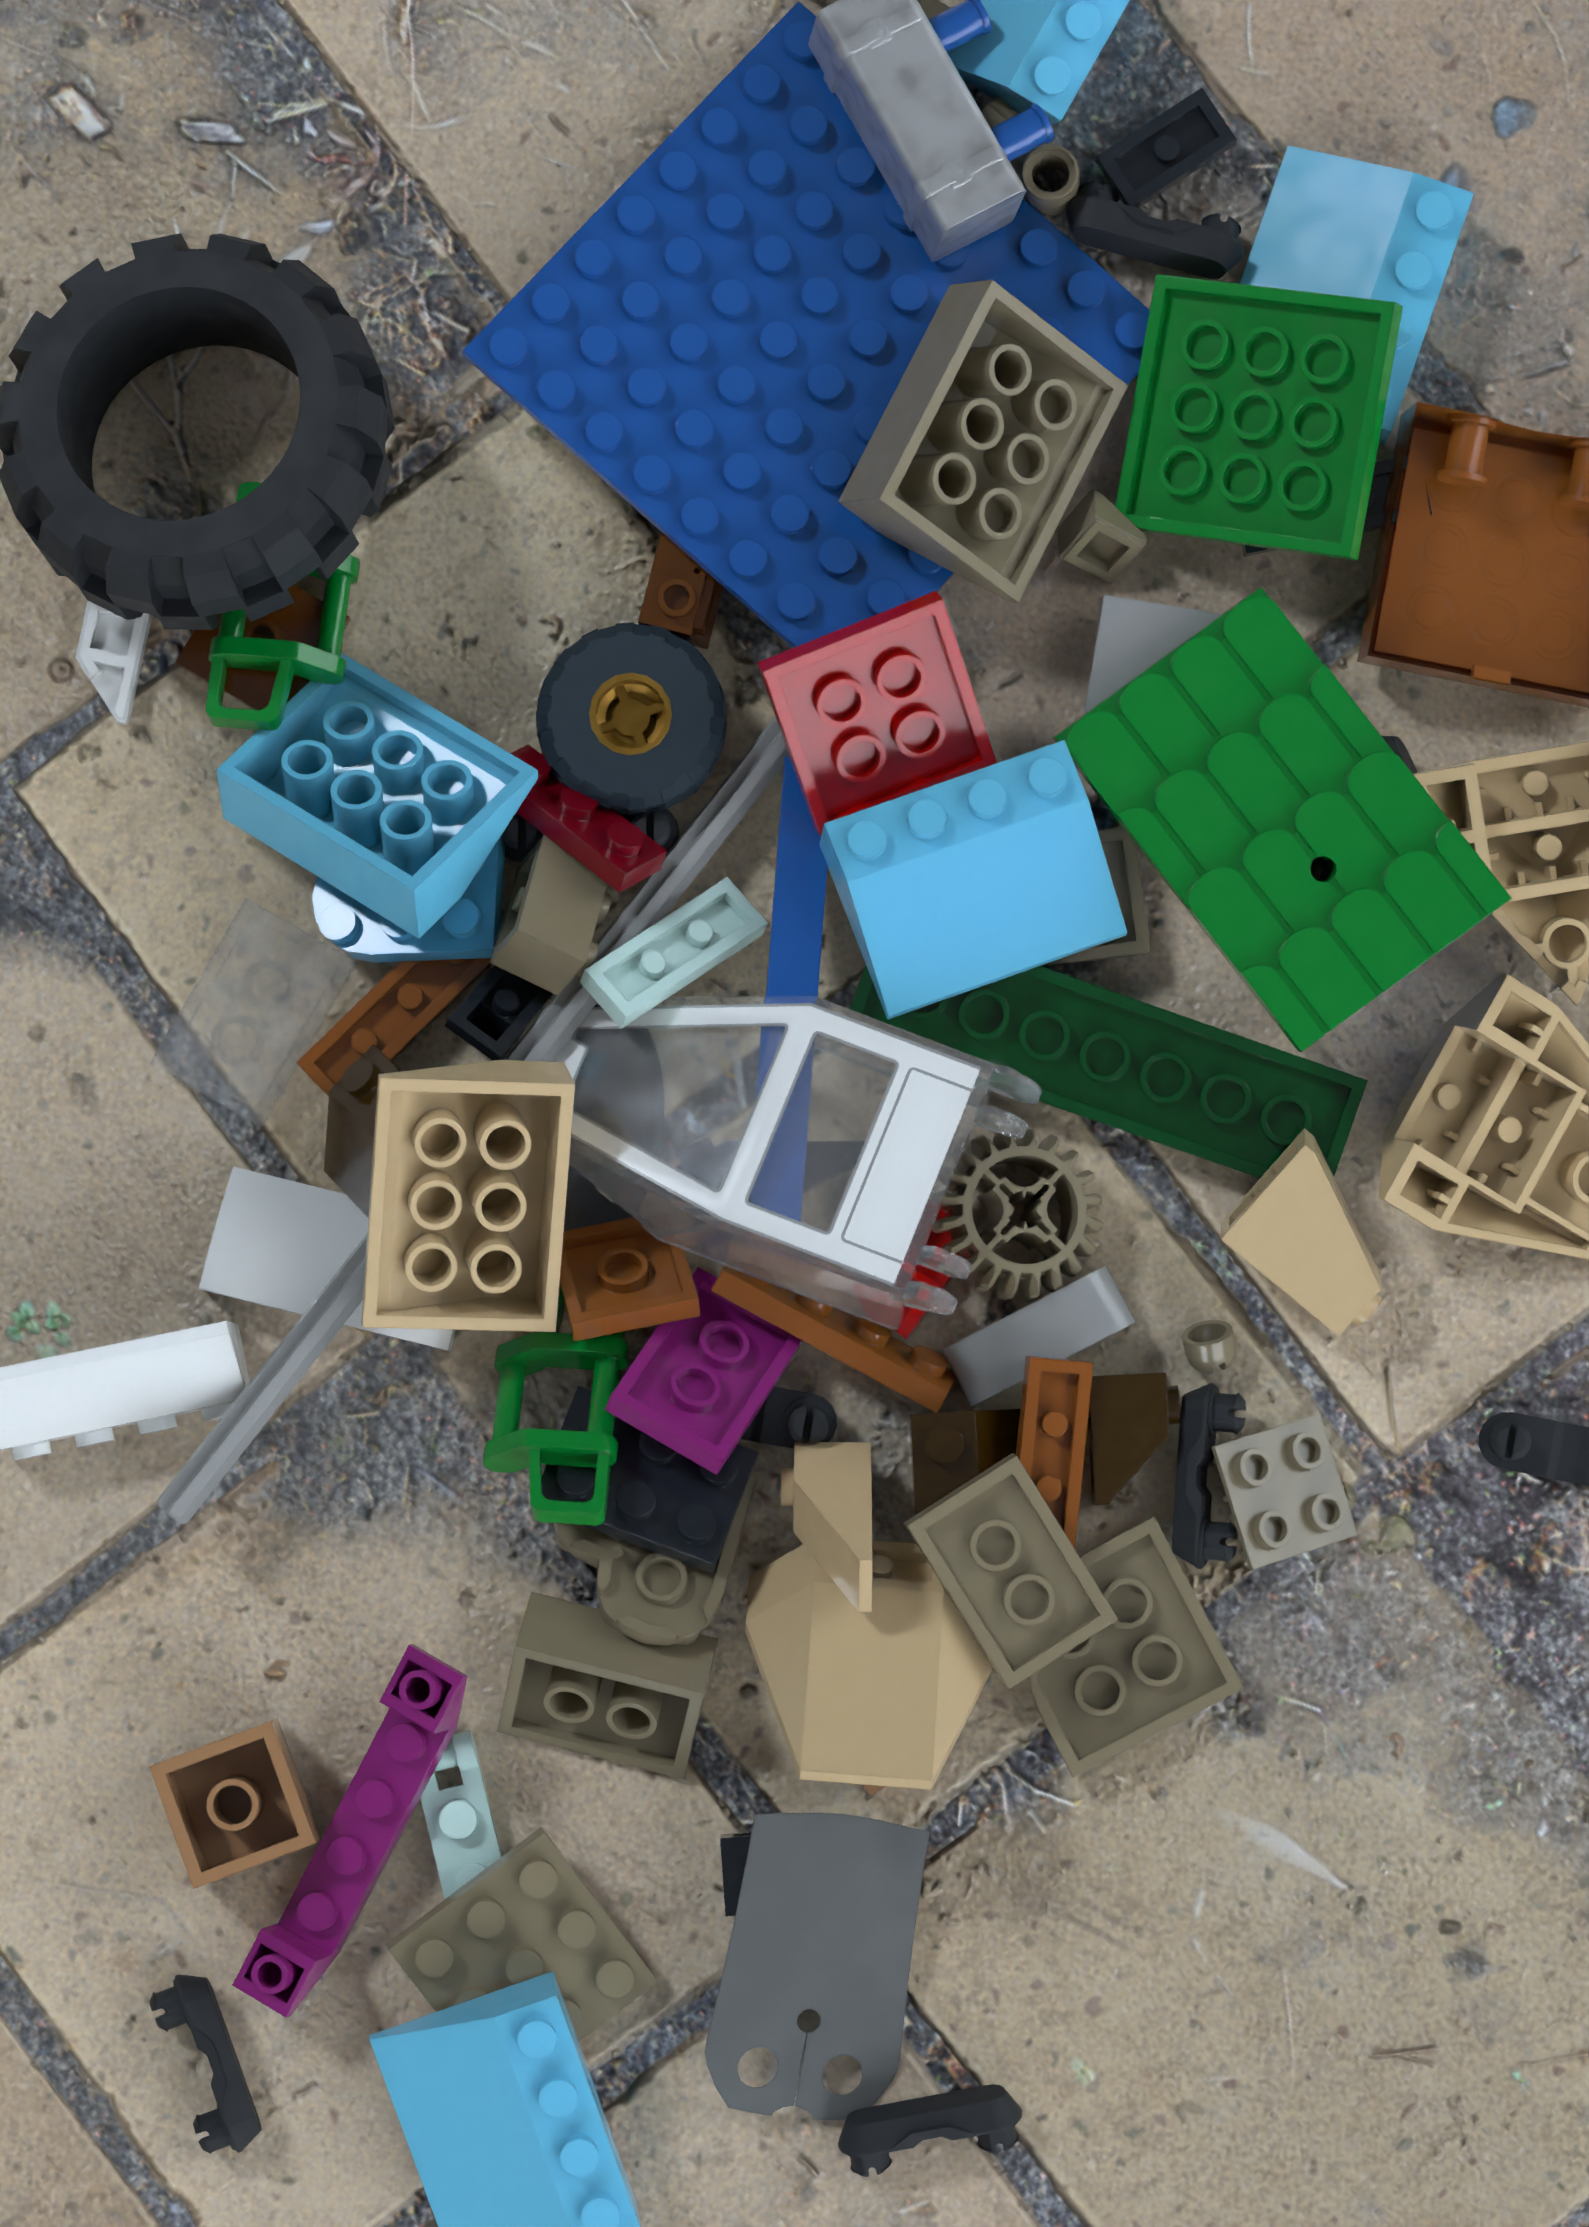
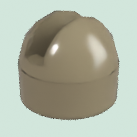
M1202 1321L1191 1325L1182 1334L1184 1351L1188 1362L1199 1372L1207 1375L1212 1374L1213 1366L1217 1365L1220 1369L1225 1370L1235 1358L1236 1345L1233 1329L1225 1321Z

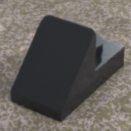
M494 965L449 1017L445 1027L492 1061L504 1060L555 994Z

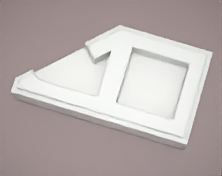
M88 601L75 658L119 724L128 726L152 615L143 613L140 618L126 620Z

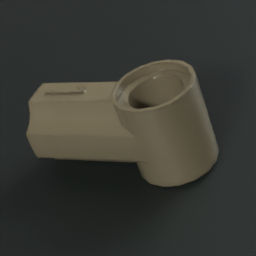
M999 96L981 110L990 128L1018 115ZM1051 142L1048 144L1044 143L1010 161L1026 189V201L1040 214L1048 216L1064 214L1070 200L1079 196L1080 179L1077 160L1067 149L1054 145ZM1050 168L1060 170L1069 179L1065 187L1052 193L1042 191L1033 182L1040 172Z

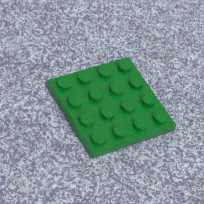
M1156 274L1115 507L1140 531L1358 560L1403 306L1391 301Z

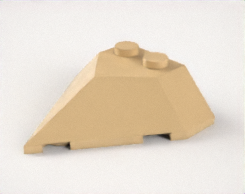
M1589 741L1469 760L1414 773L1413 775L1441 811L1454 823L1511 896V900L1491 915L1572 1003L1578 1007L1588 983L1586 982L1589 978Z

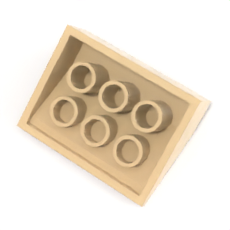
M494 1060L378 1074L361 1319L363 1328L556 1332L575 1083L564 1062Z

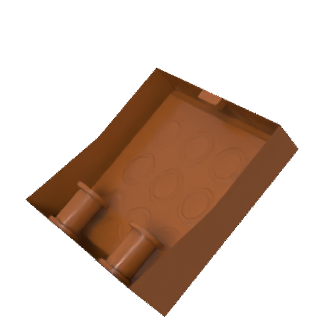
M1416 402L1400 416L1393 456L1395 461L1393 472L1390 473L1384 507V521L1380 529L1357 662L1589 708V438L1534 431L1506 424L1485 415ZM1405 456H1408L1406 469L1402 471ZM1427 492H1428V497H1429V501H1430V506H1431L1432 515H1430L1429 504H1428V498H1427ZM1399 509L1397 521L1391 525L1393 512Z

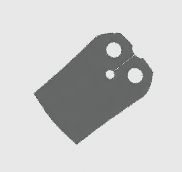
M754 1814L735 1920L705 2047L706 2063L717 2091L728 2108L772 2116L776 2110L794 2106L795 2102V2106L808 2111L812 2115L813 2120H846V2117L851 2112L871 2107L891 2084L898 2071L901 2057L913 1939L930 1832L848 1814ZM812 2009L820 2015V2024L814 2031L807 2032L806 2036V2032L801 2031L798 2027L797 2019L801 2012ZM762 2047L769 2049L778 2061V2070L775 2077L770 2083L762 2087L746 2085L738 2075L740 2058L745 2052L753 2048ZM837 2056H851L859 2062L862 2068L860 2084L854 2091L848 2094L837 2095L831 2093L825 2088L822 2073L825 2065Z

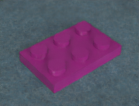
M697 1267L692 1277L699 1298L700 1316L659 1324L611 1394L605 1411L717 1475L796 1355L803 1341L712 1292L711 1289L717 1277Z

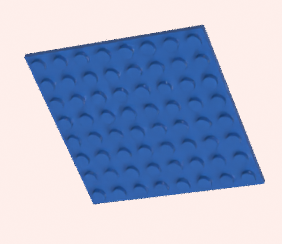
M799 1L462 351V355L792 648L931 592H938L955 574L883 536L838 502L949 285L985 280L995 281L1127 385L1139 373L1150 311L1024 199L1012 222L942 259L932 262L916 233L908 228L903 219L904 212L836 93H831L824 80L825 74L808 46L816 16Z

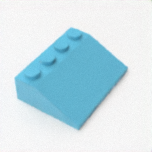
M1288 145L1240 284L1391 301L1403 306L1379 444L1384 445L1392 432L1474 193L1414 172Z
M341 653V657L346 660L344 682L333 685L310 681L287 702L282 723L278 729L270 731L258 730L216 769L223 818L420 939L462 897L537 781L538 770Z
M1065 740L824 823L819 845L887 1020L1126 936L1127 934L1090 803Z
M553 1971L369 2035L370 2043L438 2227H641L636 2199Z

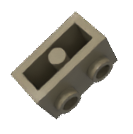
M543 835L516 869L490 963L558 996L575 975L582 978L584 970L593 965L599 944L592 941L594 931L598 929L606 917L612 897L605 893L607 883L551 839Z

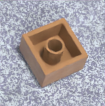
M278 1718L149 1766L193 1889L311 1846L322 1839Z

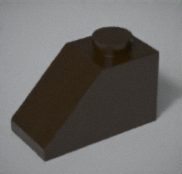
M1166 1373L1092 1376L1088 1413L1092 1505H1109L1170 1437L1169 1424H1180L1178 1385L1167 1386Z

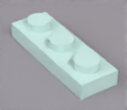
M726 877L585 969L580 983L618 1027L622 1029L761 937L768 922L732 881Z

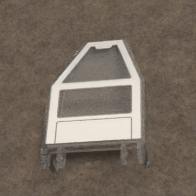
M816 996L668 997L622 1029L596 1003L551 1061L564 1062L575 1083L569 1165L596 1186V1190L612 1203L615 1201L640 1221L642 1227L657 1240L893 1330L899 1329L903 1319L904 1306L940 1315H952L958 1303L957 1298L944 1289L911 1280L918 1264L949 1277L968 1278L972 1268L968 1260L937 1246H926V1243L974 1124L990 1131L1001 1133L1004 1136H1009L1010 1138L1022 1139L1025 1135L1028 1125L1024 1119L1011 1112L994 1106H988L992 1091L1016 1101L1036 1104L1042 1092L1041 1087L1033 1082L1032 1079L1021 1075L1010 1067L990 1063Z

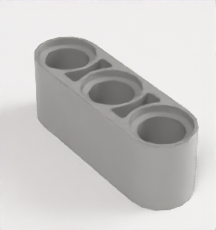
M1106 1265L943 1349L942 1352L970 1406L973 1407L1023 1381L1026 1355L1066 1359L1136 1321Z

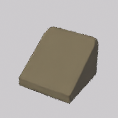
M1094 489L1090 490L1067 516L1057 532L1059 558L1110 585L1147 544V536L1105 496Z

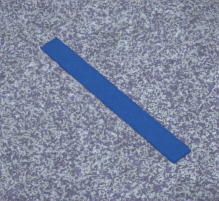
M790 756L784 757L765 1004L812 1003L817 1005L828 865L819 845L821 837L814 828ZM763 1026L758 1094L784 1034L785 1026ZM814 1040L750 1193V1203L801 1222Z

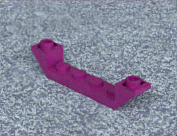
M408 1645L379 1701L389 1707L381 1726L279 1922L260 1930L232 1986L287 2018L293 2014L334 1961L345 1944L457 1728L467 1681L466 1674L416 1645Z

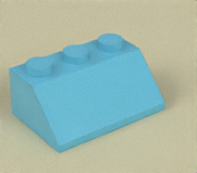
M980 0L988 13L992 30H990V33L981 35L947 53L964 81L993 99L999 96L1018 114L1029 109L1034 104L1039 105L1047 115L1052 126L1063 119L1130 0Z

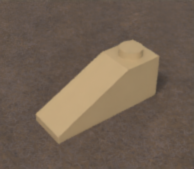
M794 1442V1468L781 1467V1506H794L793 1532L858 1612H872L871 1442H818L816 1444Z

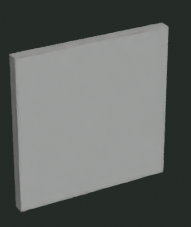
M1104 595L1084 714L1222 614Z

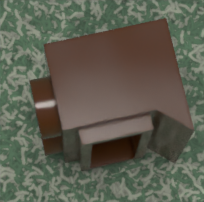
M662 532L638 624L655 625L670 630V633L687 640L693 646L708 650L723 586Z

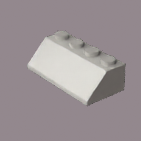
M223 1321L0 1367V1451L12 1449L13 1460L16 1461L52 1453L50 1441L74 1436L77 1448L113 1441L115 1439L112 1428L137 1423L140 1435L176 1428L178 1426L175 1415L194 1411H201L203 1422L221 1419L250 1382L239 1325Z

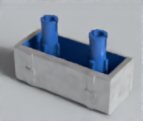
M838 0L817 13L808 46L825 74L824 80L831 93H836L904 212L903 219L908 228L916 233L932 262L940 260L1012 222L1026 193V189L1010 161L1044 143L1052 142L1054 133L1047 115L1037 104L990 128L947 52L981 35H986L992 30L988 13L981 1L966 0L928 19L917 0Z

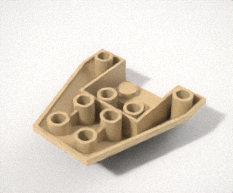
M872 1540V1612H858L803 1544L749 1575L745 1633L799 1779L931 1790L993 1670V1666L917 1544Z

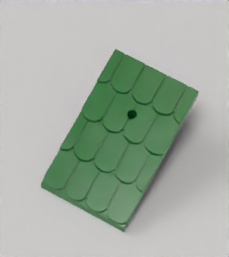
M1261 587L1254 590L1214 621L1052 737L1056 743L1065 740L1077 770L1299 1052L1306 1050L1325 1036V1034L1332 1031L1512 899L1454 823L1445 816L1325 663L1323 664L1281 609ZM1318 858L1321 864V875L1318 881L1312 876L1310 869L1313 860Z

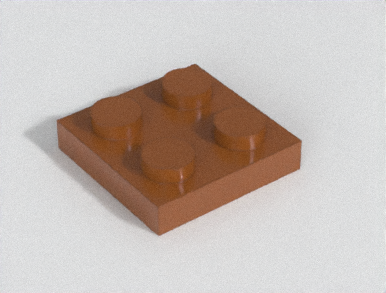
M673 1210L563 1232L559 1289L574 1341L700 1316L698 1294Z

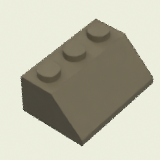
M531 1592L515 1645L497 1732L684 1779L718 1638L700 1634L696 1641L685 1646L676 1644L670 1646L642 1644L621 1634L616 1628L607 1625L602 1619L600 1609Z

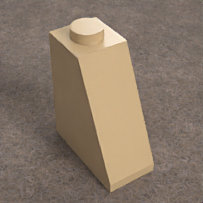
M1304 1128L1221 1222V1240L1336 1335L1340 1336L1351 1322L1357 1327L1361 1326L1380 1304L1382 1297L1377 1294L1381 1290L1380 1271L1315 1137Z

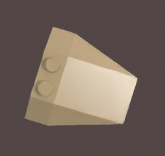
M1502 973L1444 1023L1383 1134L1379 1199L1429 1229L1589 1259V1044L1558 1005L1510 975Z

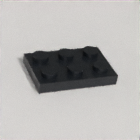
M580 1386L577 1387L561 1430L587 1432L591 1390ZM615 1416L613 1437L618 1441L616 1463L610 1466L606 1517L600 1525L582 1526L713 1574L759 1452L737 1444L716 1475ZM546 1464L542 1474V1495L546 1499L554 1501L588 1502L594 1495L597 1468Z

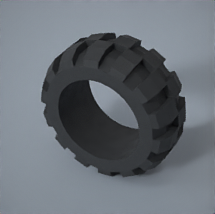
M181 233L131 243L135 256L134 260L105 272L97 258L61 283L59 288L66 297L67 302L51 319L36 311L10 352L9 358L18 372L15 382L4 381L0 386V449L3 452L4 458L0 469V480L15 517L56 574L58 576H66L75 583L86 600L126 620L140 618L143 613L155 615L164 629L213 630L218 627L219 613L243 609L250 622L295 603L287 589L313 570L323 580H327L359 545L352 530L361 514L371 517L379 511L392 469V464L385 453L387 439L395 429L388 385L372 353L373 350L358 319L349 315L341 304L335 289L300 260L283 259L279 263L272 259L266 244L225 234L210 235L207 249H189ZM204 346H233L255 351L272 358L299 378V415L288 449L279 464L262 484L235 504L201 517L184 520H156L125 512L110 505L96 495L92 477V457L95 439L102 419L112 401L129 381L153 363L187 349Z

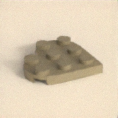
M751 1476L713 1574L582 1525L553 1523L555 1539L561 1549L571 1553L575 1558L598 1568L596 1594L601 1605V1617L607 1625L616 1628L621 1634L642 1644L661 1646L674 1644L681 1646L689 1645L696 1641L700 1632L711 1624L722 1603L756 1477Z

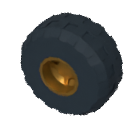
M634 622L616 623L614 626L599 630L597 628L581 636V639L568 649L566 648L554 661L552 668L543 681L538 697L536 711L537 737L542 754L551 768V772L564 787H570L574 791L597 800V806L608 810L612 808L620 815L632 816L643 812H660L685 801L699 789L712 773L719 761L726 738V701L721 684L713 668L700 651L687 640L670 633V630L655 625L634 624Z

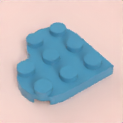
M501 835L462 897L420 939L318 876L312 894L315 920L319 925L321 933L330 943L357 960L379 963L491 958L502 922L506 843Z

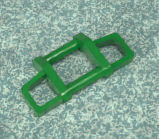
M242 483L238 488L236 502L246 497L262 483ZM349 555L327 580H324L326 585L317 648L296 641L243 637L246 621L245 611L239 609L221 613L218 636L211 638L208 660L211 662L206 713L211 724L224 728L276 730L282 723L294 675L325 684L337 685L344 682L346 660L341 657L350 587L351 584L358 582L360 560ZM314 570L308 574L322 579ZM227 668L277 672L268 706L262 710L223 707Z
M559 1289L556 1332H533L502 1343L496 1349L494 1367L500 1373L495 1418L492 1439L487 1441L484 1446L482 1463L488 1470L502 1473H514L529 1468L531 1513L536 1521L596 1526L602 1524L606 1517L610 1466L616 1463L618 1441L613 1437L615 1416L605 1411L611 1394L618 1385L620 1370L626 1367L629 1346L624 1341L625 1331L611 1334V1336L604 1335L579 1341L573 1340L572 1333H559L565 1312ZM545 1367L594 1370L587 1432L523 1428L519 1430L525 1376L542 1371ZM541 1464L597 1468L593 1498L588 1502L546 1499L542 1495Z

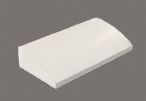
M233 1166L198 1289L303 1315L367 1234L368 1217L344 1193ZM363 1301L344 1323L345 1326L446 1351H451L456 1330L363 1328L361 1324Z

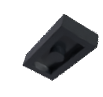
M1200 88L1098 154L1095 162L1110 185L1118 192L1122 203L1139 208L1235 146L1237 139L1204 89Z

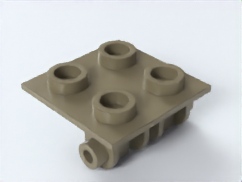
M1320 1413L1211 1447L1215 1459L1211 1460L1212 1466L1217 1465L1226 1493V1496L1222 1498L1224 1503L1229 1502L1232 1514L1228 1515L1230 1521L1235 1522L1243 1547L1240 1556L1241 1558L1246 1557L1249 1570H1254L1358 1535Z

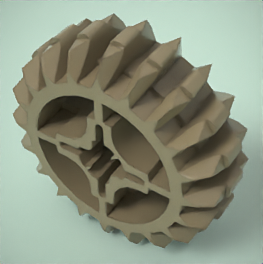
M1003 1127L994 1132L993 1143L989 1138L981 1134L971 1140L972 1153L964 1149L956 1151L951 1156V1159L958 1172L946 1169L939 1173L937 1180L951 1194L942 1193L931 1198V1206L938 1210L947 1211V1217L933 1222L931 1230L939 1234L949 1231L952 1241L944 1244L939 1249L942 1257H948L959 1252L963 1260L956 1266L954 1273L959 1278H962L976 1269L978 1271L975 1280V1289L981 1293L988 1291L997 1279V1292L1000 1299L1008 1300L1013 1298L1018 1287L1026 1300L1034 1299L1040 1295L1041 1284L1052 1293L1063 1287L1062 1274L1073 1278L1083 1271L1076 1255L1089 1257L1095 1253L1096 1246L1083 1233H1096L1102 1229L1104 1223L1096 1217L1087 1216V1210L1100 1205L1103 1197L1094 1193L1085 1196L1082 1186L1094 1179V1173L1091 1170H1086L1075 1175L1071 1167L1077 1162L1079 1152L1072 1149L1057 1157L1055 1154L1059 1146L1058 1137L1049 1135L1037 1147L1034 1128L1026 1127L1020 1130L1015 1141L1009 1128ZM998 1164H1016L1033 1170L1039 1176L1025 1187H1020L1010 1182L1006 1177L998 1179L989 1168ZM975 1189L979 1192L976 1198L981 1202L987 1214L986 1226L980 1234L976 1230L972 1215V1200ZM1053 1193L1057 1197L1061 1212V1226L1058 1238L1054 1235L1058 1229L1052 1224L1047 1213L1048 1201ZM1032 1196L1023 1206L1025 1210L1020 1215L1022 1223L1001 1231L1010 1221L1009 1217L1014 1211L1012 1204ZM1009 1240H1015L1024 1245L1028 1250L1035 1247L1045 1258L1034 1264H1019L1005 1260L994 1252L999 1246L1007 1243Z

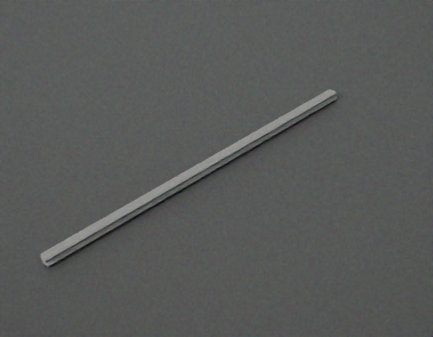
M776 716L668 851L661 870L645 880L597 941L599 949L594 963L667 915L782 769L784 757L789 756ZM575 975L561 993L552 998L504 1060L552 1061L597 1003L580 983V977ZM367 1234L158 1498L157 1505L176 1522L185 1524L192 1518L363 1301Z

